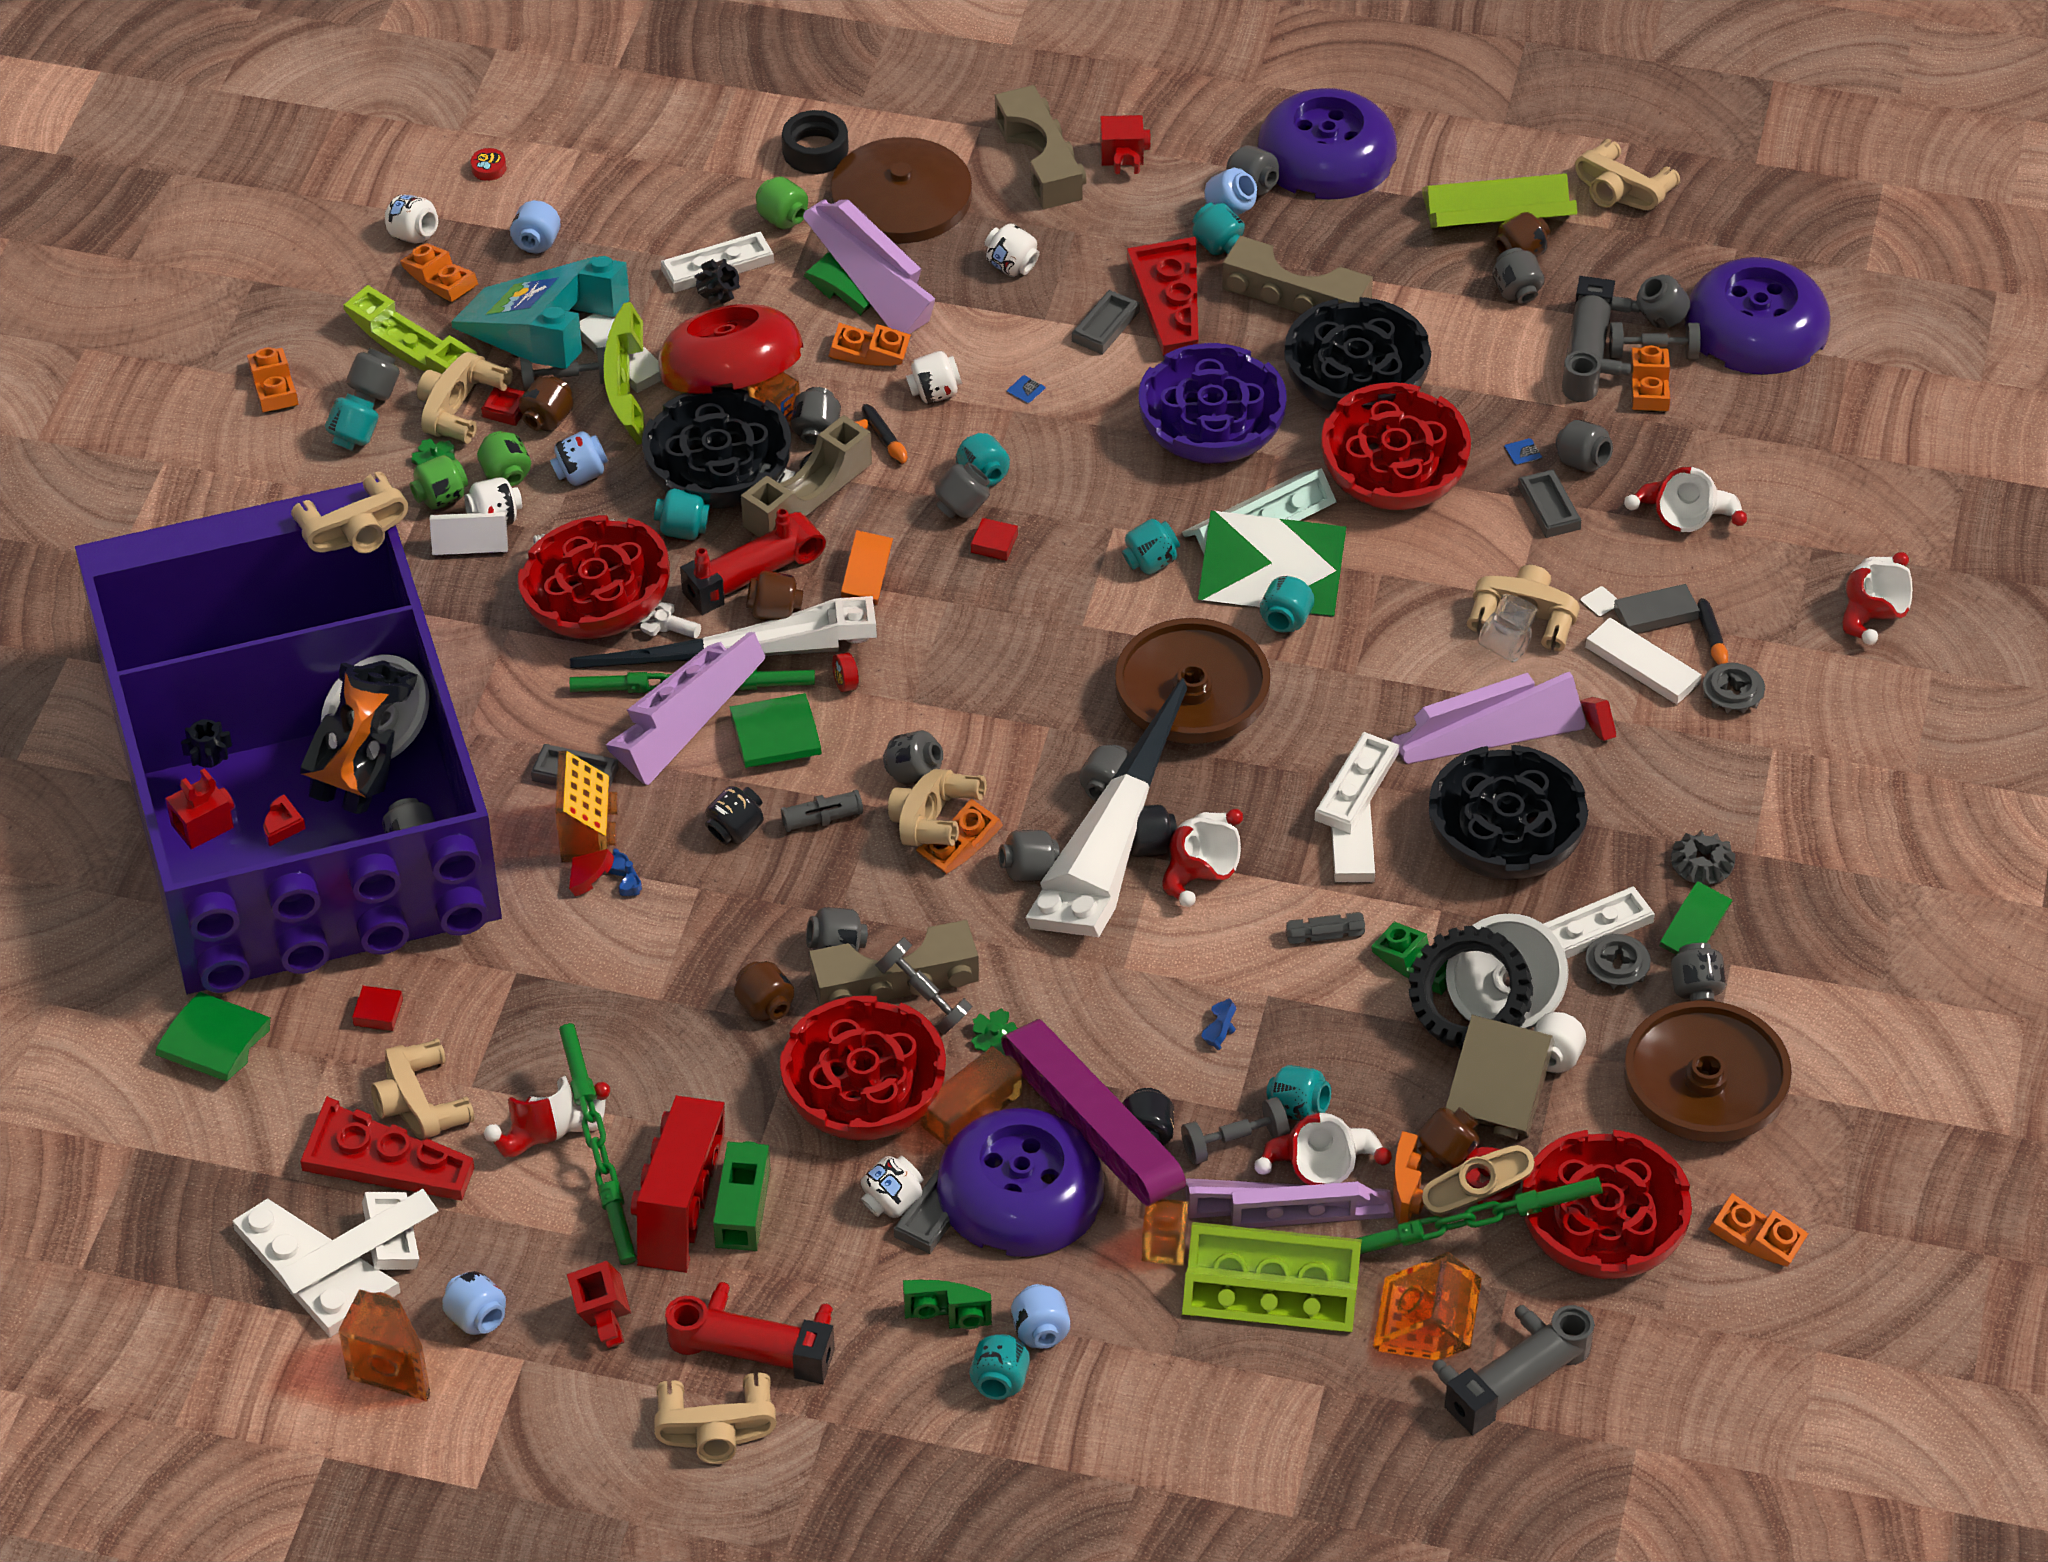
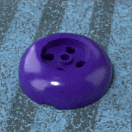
M1336 88L1310 89L1296 93L1281 101L1265 118L1257 143V148L1271 152L1277 158L1279 164L1277 184L1293 193H1296L1297 189L1315 193L1316 199L1349 198L1374 189L1390 175V169L1397 158L1396 134L1392 123L1381 108L1362 95Z
M1748 257L1725 262L1706 273L1697 282L1689 296L1690 308L1685 316V328L1687 323H1699L1700 352L1706 357L1711 354L1725 361V367L1749 374H1778L1797 369L1809 363L1811 356L1819 349L1823 350L1829 337L1831 316L1829 305L1822 290L1806 273L1783 261L1762 257Z
M1202 343L1173 350L1164 355V361L1154 368H1148L1139 387L1140 415L1149 434L1158 444L1172 454L1199 463H1227L1252 455L1274 437L1285 415L1286 388L1278 371L1269 362L1263 364L1251 357V351L1234 345Z
M1010 1108L983 1115L970 1122L954 1136L943 1153L939 1164L937 1195L943 1213L945 1211L950 1219V1225L969 1242L980 1248H983L985 1244L1007 1250L1006 1255L1038 1256L1070 1245L1084 1235L1093 1225L1104 1197V1174L1099 1157L1093 1152L1083 1137L1082 1132L1063 1118L1045 1111L1029 1108ZM1049 1174L1052 1183L1047 1184L1043 1182L1041 1177Z

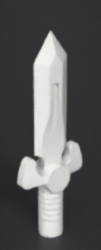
M660 602L656 607L657 611L654 610L640 625L641 630L650 636H655L659 631L667 632L670 630L696 639L701 632L700 624L673 616L674 604Z

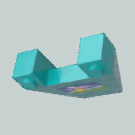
M607 256L591 257L485 287L451 321L452 328L518 357L525 358L532 363L567 369L582 352L579 313L569 312V310L615 317L622 305L630 300L627 262L612 260V258Z

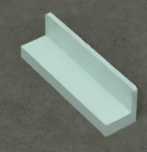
M1319 468L1300 473L1223 512L1300 521L1337 501L1323 469ZM1209 519L1182 532L1184 537L1196 535L1203 554L1205 553Z

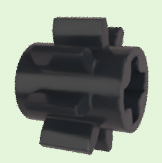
M712 259L701 264L703 272L695 275L698 294L708 299L709 304L718 301L723 304L733 300L732 291L740 288L737 269L727 264L726 259L718 262Z
M202 719L193 723L190 728H185L186 739L181 741L183 755L190 756L192 766L199 765L205 768H212L220 764L223 759H228L227 748L232 746L229 731L223 732L220 721L215 723L212 720Z

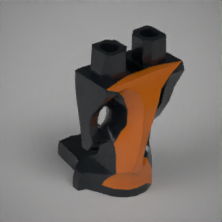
M384 660L363 666H354L347 663L340 664L339 679L343 683L339 706L335 714L330 713L323 718L300 767V774L311 778L309 797L319 801H332L335 799L338 787L345 790L342 808L346 811L360 814L368 810L373 795L384 792L389 774L395 731L391 729L379 731L378 727L384 712L392 704L408 699L411 691L414 690L418 674L397 669ZM330 733L336 735L337 747L334 749L329 745ZM372 741H377L380 746L375 759L369 749Z

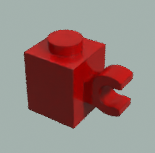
M1142 115L1100 116L1102 166H1114L1115 174H1120L1121 166L1131 165L1134 168V174H1139L1140 165H1144V151L1150 150V129H1143Z
M205 768L200 770V781L191 785L184 778L180 783L182 790L165 798L170 823L191 850L234 828L231 810L235 809L234 802L224 787L219 789L216 786L215 780Z
M607 1260L567 1274L577 1314L591 1327L597 1325L599 1338L602 1343L606 1342L607 1348L623 1344V1334L616 1318L628 1315L631 1311L621 1274Z

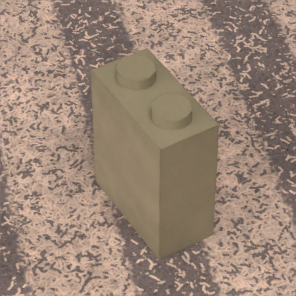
M1471 1015L1446 1108L1455 1112L1461 1107L1478 1124L1494 1128L1493 1134L1514 1141H1517L1518 1135L1529 1137L1555 1043L1553 1036Z

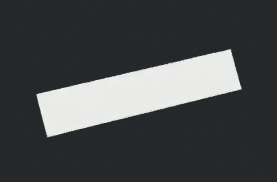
M421 1189L278 1272L293 1294L437 1213L438 1209L426 1192Z

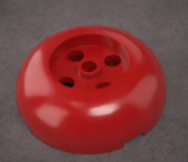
M735 304L714 308L685 320L666 337L660 349L658 359L661 381L672 390L696 394L712 393V386L732 383L734 390L770 379L794 365L801 357L800 348H804L803 341L795 323L786 314L775 308L759 304Z
M1379 383L1357 389L1338 401L1336 409L1330 414L1329 418L1325 419L1321 439L1325 465L1331 477L1342 490L1369 506L1386 510H1409L1431 504L1454 488L1464 474L1469 461L1471 436L1468 425L1459 410L1441 395L1437 399L1429 394L1420 392L1421 387L1413 384ZM1396 394L1393 402L1387 400L1378 401V395ZM1378 401L1371 409L1361 406L1369 402ZM1373 443L1378 444L1379 447L1377 449L1370 450L1369 445Z
M599 515L571 521L544 535L527 552L529 558L523 569L519 568L518 586L523 602L529 613L541 625L550 631L570 638L599 639L631 629L655 610L661 602L669 583L670 561L663 539L647 524L632 518H628L627 522L609 521L608 515Z
M851 996L836 999L815 1008L794 1025L790 1031V1038L784 1050L781 1051L780 1073L782 1084L790 1103L797 1113L809 1124L824 1133L838 1138L869 1141L898 1134L916 1124L926 1115L936 1102L945 1080L946 1054L942 1039L936 1028L924 1015L902 1002H900L899 1006L877 1001V996ZM836 1067H841L845 1070L840 1076H835L832 1071Z
M1613 1129L1612 1134H1588V1130H1582L1558 1138L1536 1155L1533 1172L1524 1180L1522 1193L1532 1190L1540 1192L1599 1177L1603 1190L1602 1194L1542 1208V1212L1524 1216L1527 1228L1537 1245L1547 1256L1562 1267L1580 1275L1598 1279L1633 1277L1643 1274L1663 1263L1682 1242L1688 1230L1692 1214L1689 1192L1690 1184L1677 1161L1654 1142L1621 1130ZM1630 1209H1638V1212L1632 1218L1626 1214ZM1606 1233H1607V1234H1611V1235H1613V1236H1612V1237H1608V1236H1604V1235H1602V1234H1606Z

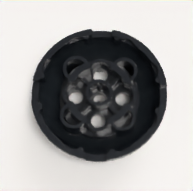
M1359 297V302L1338 303V299H1333L1306 310L1291 325L1285 339L1284 352L1287 371L1297 389L1314 404L1333 412L1338 401L1349 393L1365 386L1395 382L1421 387L1429 372L1432 351L1425 328L1409 312L1386 301ZM1396 394L1378 395V401L1387 400L1393 402ZM1378 401L1369 402L1361 406L1371 409Z
M713 387L712 393L696 394L686 392L663 404V411L654 420L649 419L645 426L642 437L643 456L651 477L666 493L670 489L684 490L685 492L701 496L704 504L710 505V509L730 508L741 505V495L766 475L775 481L781 478L790 459L791 431L784 414L769 400L762 402L750 397L749 391L743 389L734 390L732 387ZM765 463L771 465L770 469L761 473L762 465Z
M1511 745V750L1488 751V746H1484L1459 755L1446 764L1436 776L1429 797L1431 827L1441 847L1453 860L1468 870L1495 879H1526L1544 874L1556 868L1575 851L1585 833L1588 820L1585 790L1573 771L1547 753L1520 745ZM1536 817L1530 824L1527 822L1528 818Z

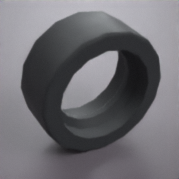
M821 110L804 111L790 117L783 125L781 134L782 153L785 161L795 170L810 174L830 172L836 169L842 159L848 155L849 144L846 124L833 113ZM811 136H822L833 140L832 143L818 148L804 147L797 144L798 141Z

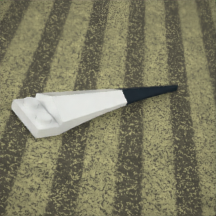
M873 596L836 598L792 613L788 618L770 620L704 638L638 650L570 658V668L689 661L711 644L721 642L726 649L730 648L748 632H755L765 656L835 652L839 650L838 640H846L849 643H863L868 641L869 638H877Z
M1184 678L1178 682L1115 776L1111 779L1062 850L1053 866L1040 882L1042 890L1025 917L1030 929L1099 937L1116 909L1125 869L1137 830L1138 817L1144 807L1161 753L1187 691Z

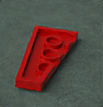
M1196 236L1127 248V261L1162 355L1164 356L1181 347L1198 344Z
M328 1096L324 1100L300 1161L302 1171L412 1192H418L423 1189L428 1195L460 1201L464 1198L475 1168L473 1158L430 1139L423 1141L409 1136L404 1128L394 1124L391 1127L372 1120L371 1114L356 1109L354 1112L341 1107L338 1100Z

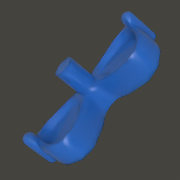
M617 848L613 849L614 861L608 873L624 876L618 887L620 895H639L642 890V882L633 868L632 861H629L627 855L619 852Z
M1226 999L1212 1006L1211 1011L1217 1019L1207 1026L1201 1035L1208 1045L1214 1046L1216 1050L1221 1049V1043L1225 1040L1227 1031L1229 1034H1232L1236 1030L1231 1023V1019L1236 1011V1006L1231 999Z

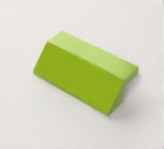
M1567 173L1422 187V195L1431 228L1505 222L1523 212H1530L1536 218L1578 214L1577 201H1569Z
M1193 1222L1188 1267L1185 1275L1182 1314L1353 1332L1362 1239Z

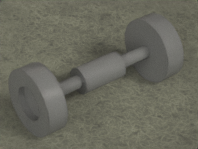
M1611 322L1609 329L1610 359H1622L1623 344H1641V348L1648 345L1659 348H1667L1668 345H1685L1686 359H1698L1700 354L1699 323H1687L1685 337H1668V334L1642 333L1641 337H1624L1623 323Z
M605 347L596 348L597 363L578 365V361H574L567 369L552 367L533 370L532 362L520 357L524 391L534 382V377L553 375L557 378L579 376V372L598 370L600 384H605L603 369Z
M903 937L875 966L884 974L896 963L911 978L908 982L927 1001L932 999L946 1013L935 1026L945 1035L973 1006L963 998L951 1008L937 994L940 990L920 970L916 973L902 958L912 947V944Z
M1274 1097L1263 1101L1262 1110L1264 1118L1252 1122L1244 1119L1220 1126L1218 1132L1205 1136L1196 1121L1183 1124L1181 1126L1182 1141L1191 1163L1195 1165L1207 1161V1143L1220 1139L1223 1143L1251 1135L1252 1130L1267 1126L1272 1138L1289 1134L1287 1115L1279 1098Z

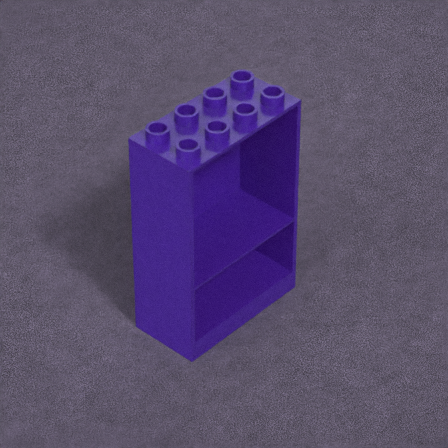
M363 482L75 546L96 648L186 995L204 990L215 993L230 992L238 989L250 979L283 971L297 974L309 973L319 969L329 960L366 951L378 955L388 954L400 949L408 941L445 932L457 936L467 935L477 931L487 922L502 919L489 816L396 525L384 531L385 538L383 543L373 552L359 553L352 546L328 552H316L305 542L302 537L301 527L291 515L292 508L297 503H300L303 509L307 511L303 504L305 500L313 502L322 517L344 506L371 497L364 490ZM378 655L398 656L412 663L424 676L429 690V708L426 720L419 734L404 751L391 759L384 792L373 795L368 810L360 814H355L342 808L345 790L337 787L335 799L329 802L309 797L311 778L300 774V767L315 732L321 724V714L326 697L332 686L339 679L340 664L355 665L364 659ZM202 719L212 720L215 723L220 721L223 732L229 731L232 746L227 748L228 759H223L220 764L212 768H205L199 765L192 766L190 756L183 755L181 741L186 739L185 728H190L193 723ZM205 768L215 780L216 786L219 789L224 787L234 802L235 809L231 810L234 828L191 850L172 827L165 798L182 790L180 783L184 778L191 785L200 781V770ZM285 794L304 819L306 829L269 846L265 838L263 824L270 810L271 803ZM405 798H416L419 802L426 803L431 807L436 822L389 833L384 832L382 820L388 812L389 806L394 802Z

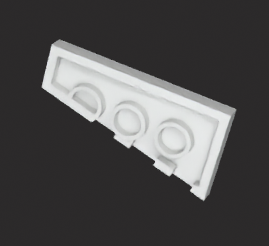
M269 1199L264 1200L233 1220L234 1230L330 1338L401 1293L397 1281L380 1270H374V1266L358 1257L293 1294L278 1271L332 1240Z

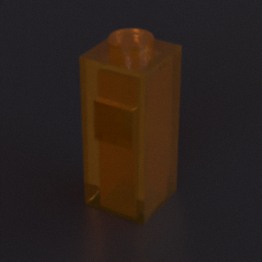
M992 1046L942 1084L938 1095L928 1106L926 1115L921 1119V1126L947 1147L954 1136L970 1122L988 1113L1004 1109L1022 1095V1071L1019 1064L1014 1058L1008 1055L1004 1056Z

